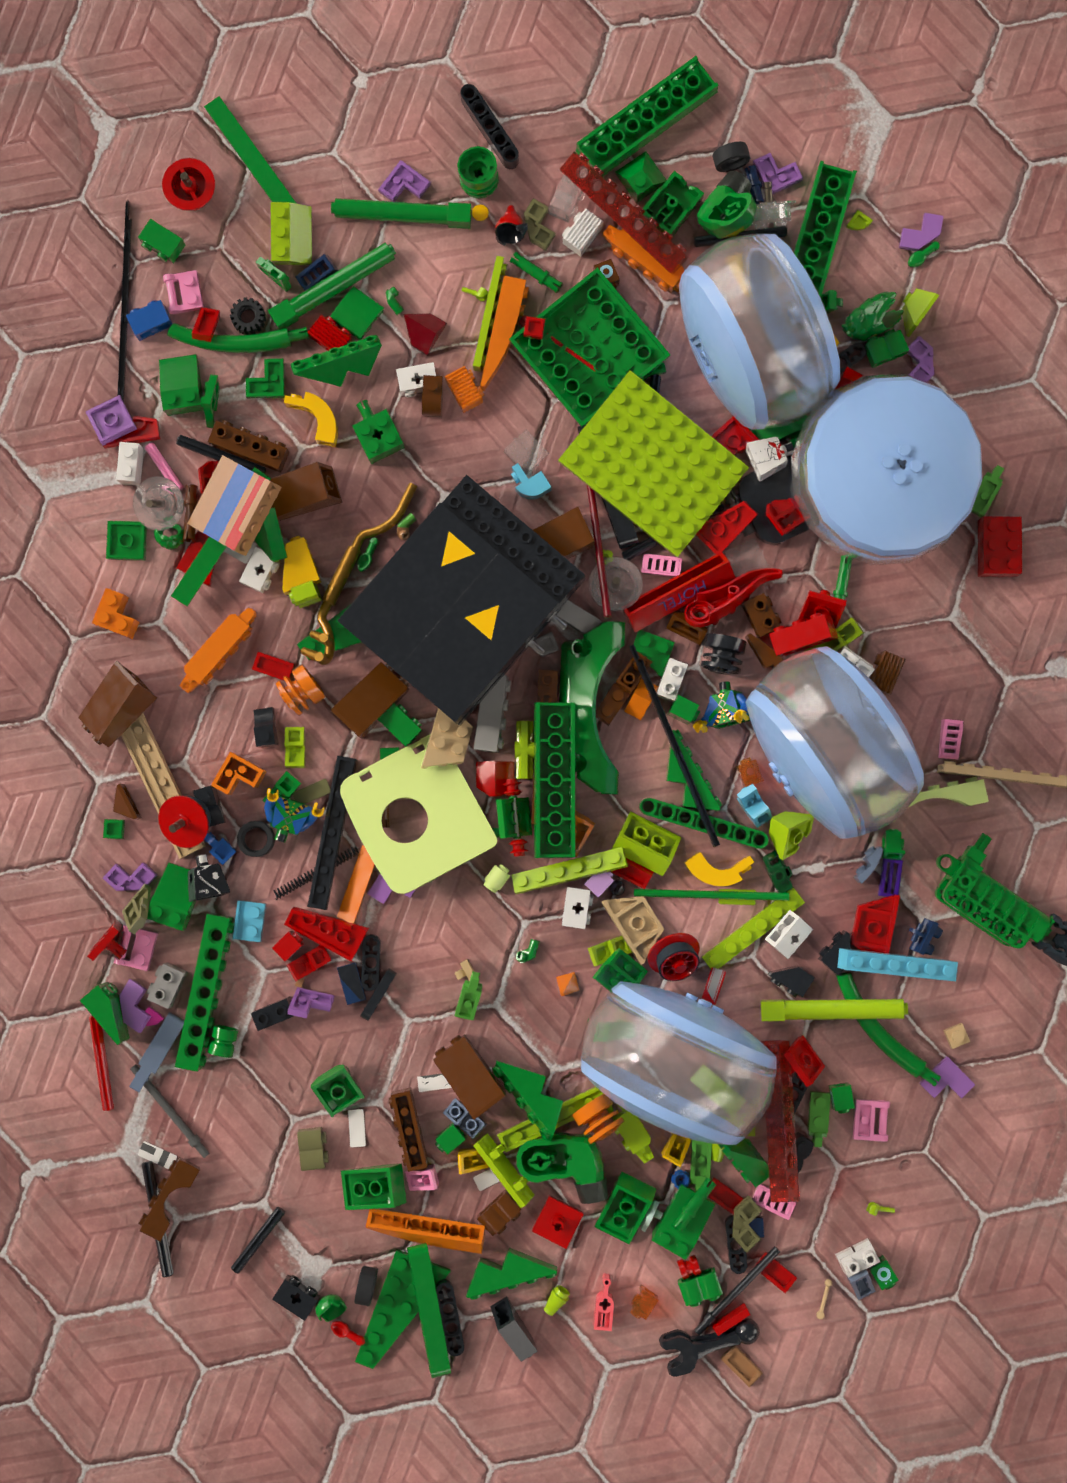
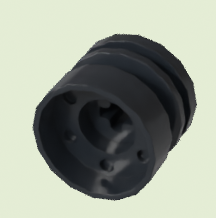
M707 634L705 647L712 650V653H704L703 658L711 661H702L701 667L723 675L740 674L741 669L733 665H742L743 661L735 658V655H744L747 642L728 635Z

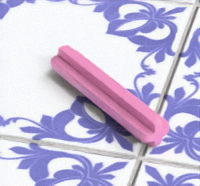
M151 442L146 445L145 450L176 493L180 492L184 486L155 444Z

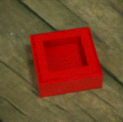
M526 316L524 337L543 339L545 319Z

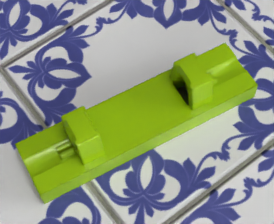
M488 1133L476 1142L474 1148L520 1208L526 1206L535 1196L527 1185L530 1181L523 1176L521 1177L503 1154L506 1148L502 1144L497 1146Z

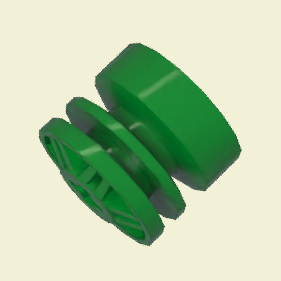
M476 146L465 150L460 155L457 163L461 187L470 197L486 198L493 194L498 187L499 176L496 158L490 150L484 147Z

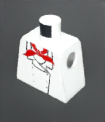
M778 437L748 442L746 446V452L759 482L785 468L788 461L786 456L795 453L791 442L781 446Z

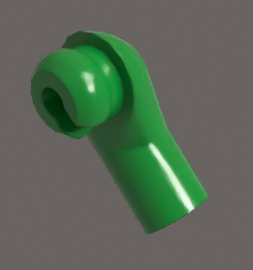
M391 287L385 292L388 305L398 315L404 309L395 298L399 294L398 290L395 287Z
M531 939L527 949L516 953V960L520 963L533 960L536 957L540 941Z

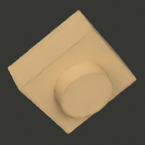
M962 1023L943 1030L951 1049L970 1042Z

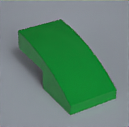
M286 771L276 782L270 793L275 794L279 790L280 796L290 799L301 783Z

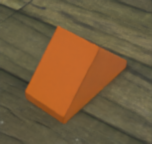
M642 678L624 711L639 720L643 718L652 701ZM653 684L655 691H657L659 686Z

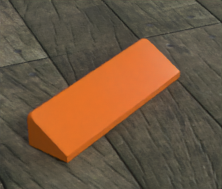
M364 845L361 847L337 914V918L353 924L356 922L375 868V864Z

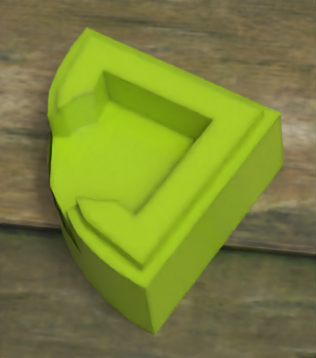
M857 210L846 228L855 231L863 230L871 225L873 220Z

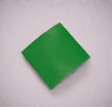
M353 286L330 317L339 326L345 328L353 336L361 340L371 329L375 320L383 313L384 307Z
M618 948L603 963L592 978L614 996L621 999V997L613 993L612 988L620 981L639 984L648 971Z

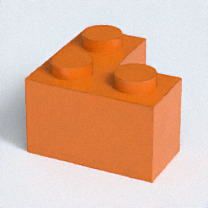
M105 588L92 624L133 640L140 622L122 615L129 597Z
M229 752L211 786L227 795H232L240 780L258 788L267 771L238 754Z

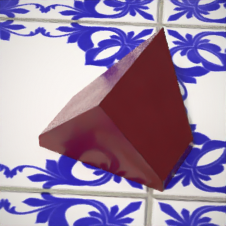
M431 313L403 314L411 346L428 356L447 323Z

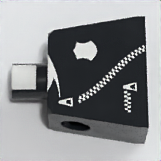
M206 854L196 856L197 867L188 871L189 902L224 896L230 893L220 864L209 865Z

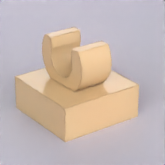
M466 959L460 963L462 969L455 972L458 980L467 976L470 981L472 971H474L469 960Z

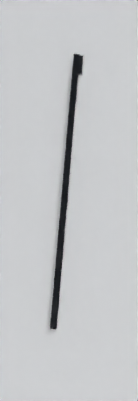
M129 200L126 201L117 392V396L120 395L123 402L125 395L128 324L126 315L128 314L132 229V219H129Z
M634 644L630 645L631 653L713 847L719 846V840L643 660L638 661L640 658Z

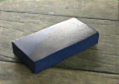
M356 962L337 967L347 1005L366 1000Z

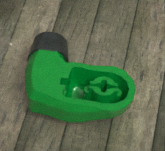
M729 171L701 206L697 219L698 223L708 234L720 239L733 237L753 223L757 205L749 193L752 185L746 176L737 171Z
M557 1133L554 1134L551 1142L541 1137L529 1140L520 1146L516 1155L517 1167L520 1174L528 1181L539 1183L551 1179L572 1177L575 1180L574 1184L580 1203H597L608 1198L603 1159L597 1142L589 1143L588 1139L592 1137L591 1135Z

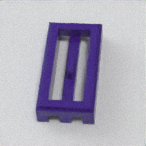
M882 859L878 896L899 895L903 860ZM890 862L886 893H884L887 863ZM894 863H897L894 894H890Z

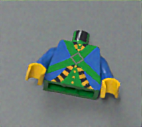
M720 682V693L709 697L705 714L701 720L693 724L694 730L697 733L700 730L706 733L708 725L709 727L721 729L749 722L750 717L745 703L747 700L742 692L731 690L730 682Z
M268 788L264 810L266 819L270 822L271 827L278 829L274 839L285 843L288 833L298 835L299 832H304L314 824L318 817L323 815L325 807L319 810L317 809L318 803H315L312 809L310 805L280 796L279 790L275 794H271L270 788Z

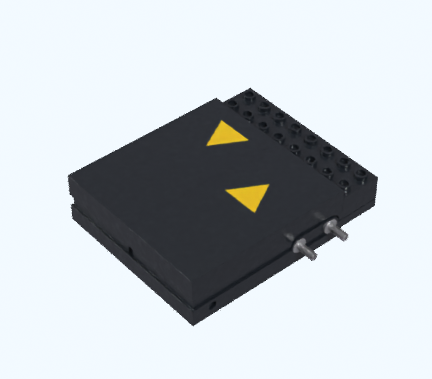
M466 474L447 498L433 509L337 621L450 719L461 726L529 646L540 656L544 654L545 650L536 644L534 640L551 621L562 630L567 627V624L556 615L586 579L582 571Z

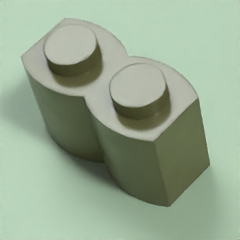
M322 1127L299 1129L297 1138L301 1171L324 1169L326 1163H329V1153L324 1149V1143H327L326 1131L323 1132Z

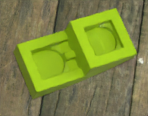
M285 727V767L305 768V727Z
M621 935L589 947L588 951L593 965L603 964L618 948L626 954L632 953L623 936Z

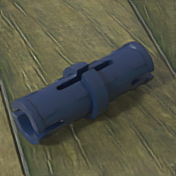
M751 165L749 169L748 167L745 168L747 179L752 185L750 194L756 205L760 206V202L761 204L764 203L761 191L762 182L759 181L757 166Z

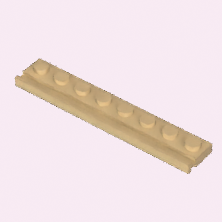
M142 713L121 736L159 814L162 804L167 799L173 796H182ZM204 841L192 848H182L173 844L179 859L206 847Z
M944 761V764L938 765L937 770L938 773L1067 788L1066 775H1059L1058 778L1052 777L1050 773L1034 775L1032 771L1021 770L1020 773L1013 772L1014 769L1002 768L1001 770H994L992 766L976 768L975 764L963 763V766H960L952 761Z

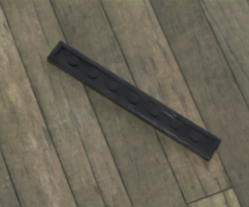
M337 756L307 905L310 908L328 909L347 813L340 794V788L343 781L355 773L357 762L355 758Z

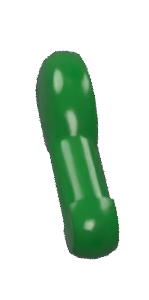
M934 241L923 251L914 252L908 260V266L918 267L922 265L927 256L940 248V243Z
M376 537L370 539L366 552L357 561V567L360 572L366 571L373 562L372 555L376 547L379 546V539Z

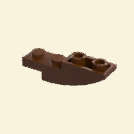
M637 652L640 658L638 661L643 660L647 670L652 661ZM632 657L596 710V718L608 726L642 678L634 657Z

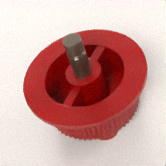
M183 158L175 161L167 168L162 179V189L166 199L174 207L186 211H195L207 205L215 191V178L211 169L204 162L195 158Z

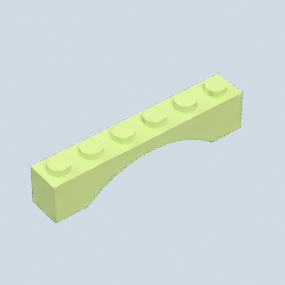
M977 777L966 778V783L959 784L958 780L947 783V787L940 788L939 784L928 787V791H920L918 795L902 796V792L891 794L890 799L884 800L883 796L872 798V802L867 803L871 825L877 826L895 822L899 815L908 807L930 798L949 799L964 806L989 802L984 779L977 780Z

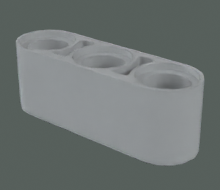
M569 600L556 615L564 623L582 634L602 623V621Z

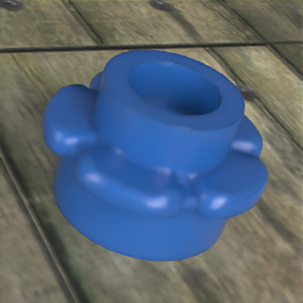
M677 1170L671 1177V1181L677 1189L681 1183L687 1187L690 1184V1175L687 1171Z

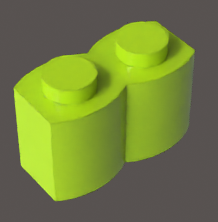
M313 580L292 587L289 593L292 604L295 607L299 606L300 609L322 601L318 587Z

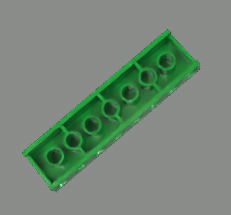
M695 56L578 141L575 151L596 179L599 180L718 93L719 85L712 80L699 63L698 57Z
M820 161L793 252L810 276L820 298L857 173L856 170L852 172L824 164V161Z
M534 702V858L575 857V702Z

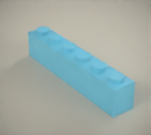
M839 948L837 968L956 982L958 962Z

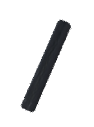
M276 1207L231 1266L232 1271L239 1274L284 1216L285 1211L282 1208Z

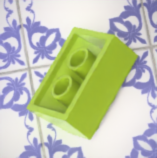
M271 202V261L274 265L312 264L311 206L291 202Z
M630 811L612 849L623 847L626 858L663 876L672 862L681 837Z

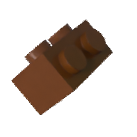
M765 593L745 601L741 605L758 639L774 632L773 629L779 627L782 623L777 613L774 614L771 608L773 603Z

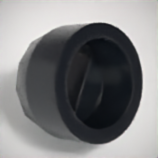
M615 880L610 885V892L613 895L619 896L625 891L624 883L619 880ZM618 883L621 884V887L618 889V892L615 893L614 890L617 887Z

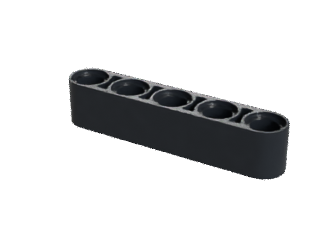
M472 84L464 85L460 91L462 105L503 166L507 169H515L519 164V152L477 88ZM467 94L473 95L472 98H466L465 96ZM478 109H481V110H483L484 112L481 113V114H478V113H476L475 111L478 110ZM493 125L494 128L487 129L486 126ZM498 140L504 141V143L501 145L496 144L495 142ZM509 155L515 157L513 160L506 159Z

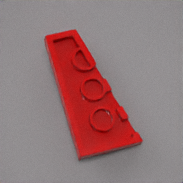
M298 907L291 909L284 923L285 926L349 961L354 959L369 929Z

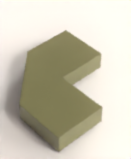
M533 198L524 212L525 223H528L527 232L530 242L546 251L556 233L541 225L549 211V207Z
M749 1195L734 1208L732 1236L746 1253L761 1240L748 1225L762 1212Z

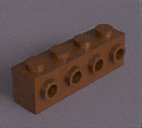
M225 420L222 423L219 421L215 422L207 441L211 446L279 473L282 472L289 455L285 444L279 441H275V443L268 441L269 438L261 434L257 436L252 435L250 430L240 427V429L234 428L232 423Z
M412 1088L392 1091L391 1097H389V1104L395 1113L393 1117L394 1126L399 1130L397 1138L399 1147H402L404 1155H402L404 1167L407 1166L408 1172L427 1168L429 1162Z

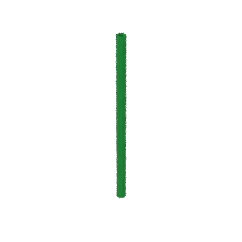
M634 889V897L789 901V893Z

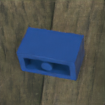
M153 300L147 306L141 309L135 308L130 311V314L126 315L134 335L139 341L168 329L173 324L161 300Z

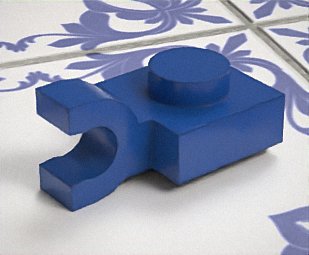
M211 832L204 839L213 847L209 852L222 865L237 852L225 838L218 841Z

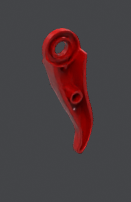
M775 568L752 570L722 586L697 593L696 600L689 603L685 608L684 617L686 622L694 627H705L710 624L717 625L721 618L735 613L736 608L743 601H748L750 595L760 585L782 578L783 571ZM698 612H702L705 614V616L699 618L696 617L695 614Z

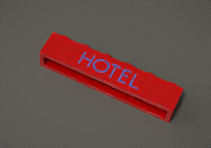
M720 552L622 605L621 608L627 622L634 632H637L696 600L697 593L714 589L735 579L730 561Z

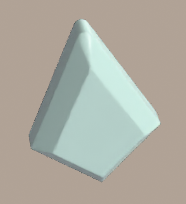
M652 1202L640 1224L642 1231H646L653 1217L661 1219L663 1212L657 1210L659 1202Z

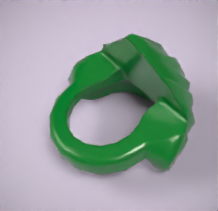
M165 523L159 528V531L157 529L154 530V536L161 547L173 550L184 542V529L176 523ZM168 528H174L178 531V534L168 537L163 535V532Z

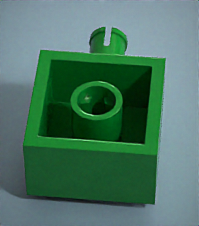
M368 400L362 401L365 409L361 402L356 405L363 417V421L352 425L370 464L405 448L387 409L373 414ZM377 434L381 436L380 440L376 437Z

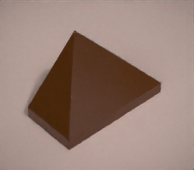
M685 612L673 613L666 629L700 645L708 631L707 627H694L688 624L684 617Z
M118 784L116 786L113 812L139 820L142 817L125 784Z

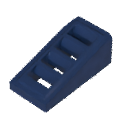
M323 254L295 276L304 291L339 270L330 257ZM324 263H326L329 267L328 270H326L323 266ZM318 267H319V268L321 269V271L323 272L322 275H320L319 272L317 271V268H318ZM313 272L317 279L314 280L310 273ZM307 276L311 283L308 285L303 277Z

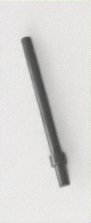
M137 1064L130 1068L134 1075L140 1069ZM148 1080L144 1087L186 1136L192 1148L195 1147L203 1158L209 1155V1151L200 1142V1137L197 1134L194 1135L151 1081Z

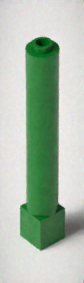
M335 198V202H331V214H334L335 218L448 225V228L471 229L472 207L468 203L448 202V205Z
M385 242L288 301L286 299L269 309L268 312L278 329L288 328L299 321V317L395 260L394 255L396 252L391 244L387 245Z

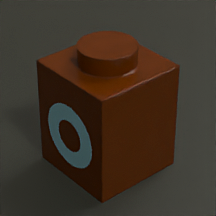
M612 259L594 265L593 270L598 267L616 289L620 278Z

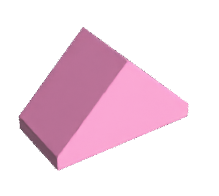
M435 1164L428 1165L424 1169L405 1172L410 1191L438 1189L439 1181Z

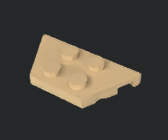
M438 708L421 768L462 764L473 726L466 720L459 726Z
M644 896L601 901L639 964L643 965L650 949L664 930Z

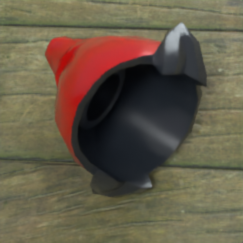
M513 205L507 207L505 214L495 225L496 240L503 246L519 243L524 239L528 229V223L523 222Z

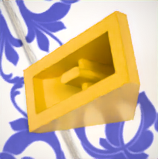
M672 1133L661 1151L663 1158L681 1167L692 1139Z
M475 1148L459 1149V1174L462 1175L489 1167Z

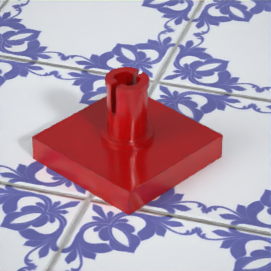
M809 590L798 620H810L811 615L821 612V614L825 613V615L832 617L836 629L846 607L847 600L830 596L831 593L827 590H821L820 593Z
M116 920L92 947L87 957L94 961L103 950L107 949L120 960L127 952V949L117 943L114 937L118 934L123 924Z
M804 1035L797 1037L784 1054L788 1060V1063L783 1065L784 1071H787L786 1074L788 1076L796 1072L806 1087L812 1085L825 1068V1065Z
M549 1195L532 1228V1232L567 1249L584 1212Z

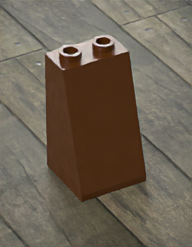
M320 462L309 464L270 480L281 486L278 496L271 507H275L278 521L343 503L332 466Z
M579 507L533 529L535 533L567 560L594 547L595 541Z
M116 661L78 718L83 723V729L93 734L92 739L97 744L101 745L103 743L110 747L157 697L136 674Z
M380 662L331 709L361 739L379 722L378 719L393 703L396 705L410 690L407 687L409 683L402 676L398 678L393 674L395 670L387 663L384 665Z
M465 1034L462 1037L457 1035L450 1041V1046L446 1049L443 1046L434 1053L436 1056L433 1058V1061L471 1117L475 1120L506 1096V1089Z

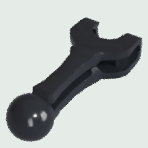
M745 1318L719 1336L716 1332L690 1336L679 1329L664 1333L659 1338L660 1346L665 1350L676 1349L680 1351L678 1357L669 1361L667 1366L668 1373L673 1377L691 1373L698 1359L715 1350L740 1345L741 1343L746 1345L753 1344L759 1338L760 1329L754 1320Z

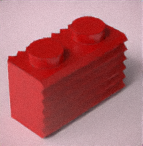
M320 315L307 332L311 339L327 351L352 342L351 333L343 327L339 329L336 326L337 323L329 316L325 318L323 315Z

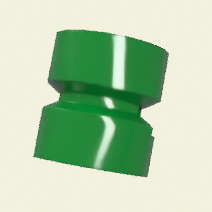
M214 1025L212 1037L215 1040L211 1041L208 1053L219 1057L232 1058L235 1049L232 1043L237 1041L239 1030L229 1026Z

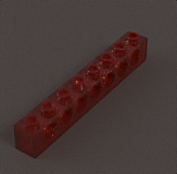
M574 151L559 170L668 272L674 275L687 260L688 256L685 254L687 250L680 243L674 244L671 241L673 237L666 230L663 232L657 228L659 223L652 217L649 219L643 215L645 210L638 204L634 206L629 201L632 198L624 191L620 193L615 189L618 185L610 178L606 180L601 176L604 172L596 165L592 167L588 163L590 159L582 152L578 154ZM583 168H587V176L581 178L580 171ZM601 181L602 186L600 190L595 191L593 188L595 182ZM615 194V201L612 204H608V196ZM624 207H629V214L626 217H622L621 210ZM643 220V227L640 230H636V221ZM656 232L657 240L654 243H650L649 235ZM670 245L671 253L668 256H664L663 248Z
M787 1040L761 1041L776 1056L777 1069L763 1066L765 1069L763 1071L771 1202L800 1201L792 1074L791 1065L784 1056L790 1047V1043Z

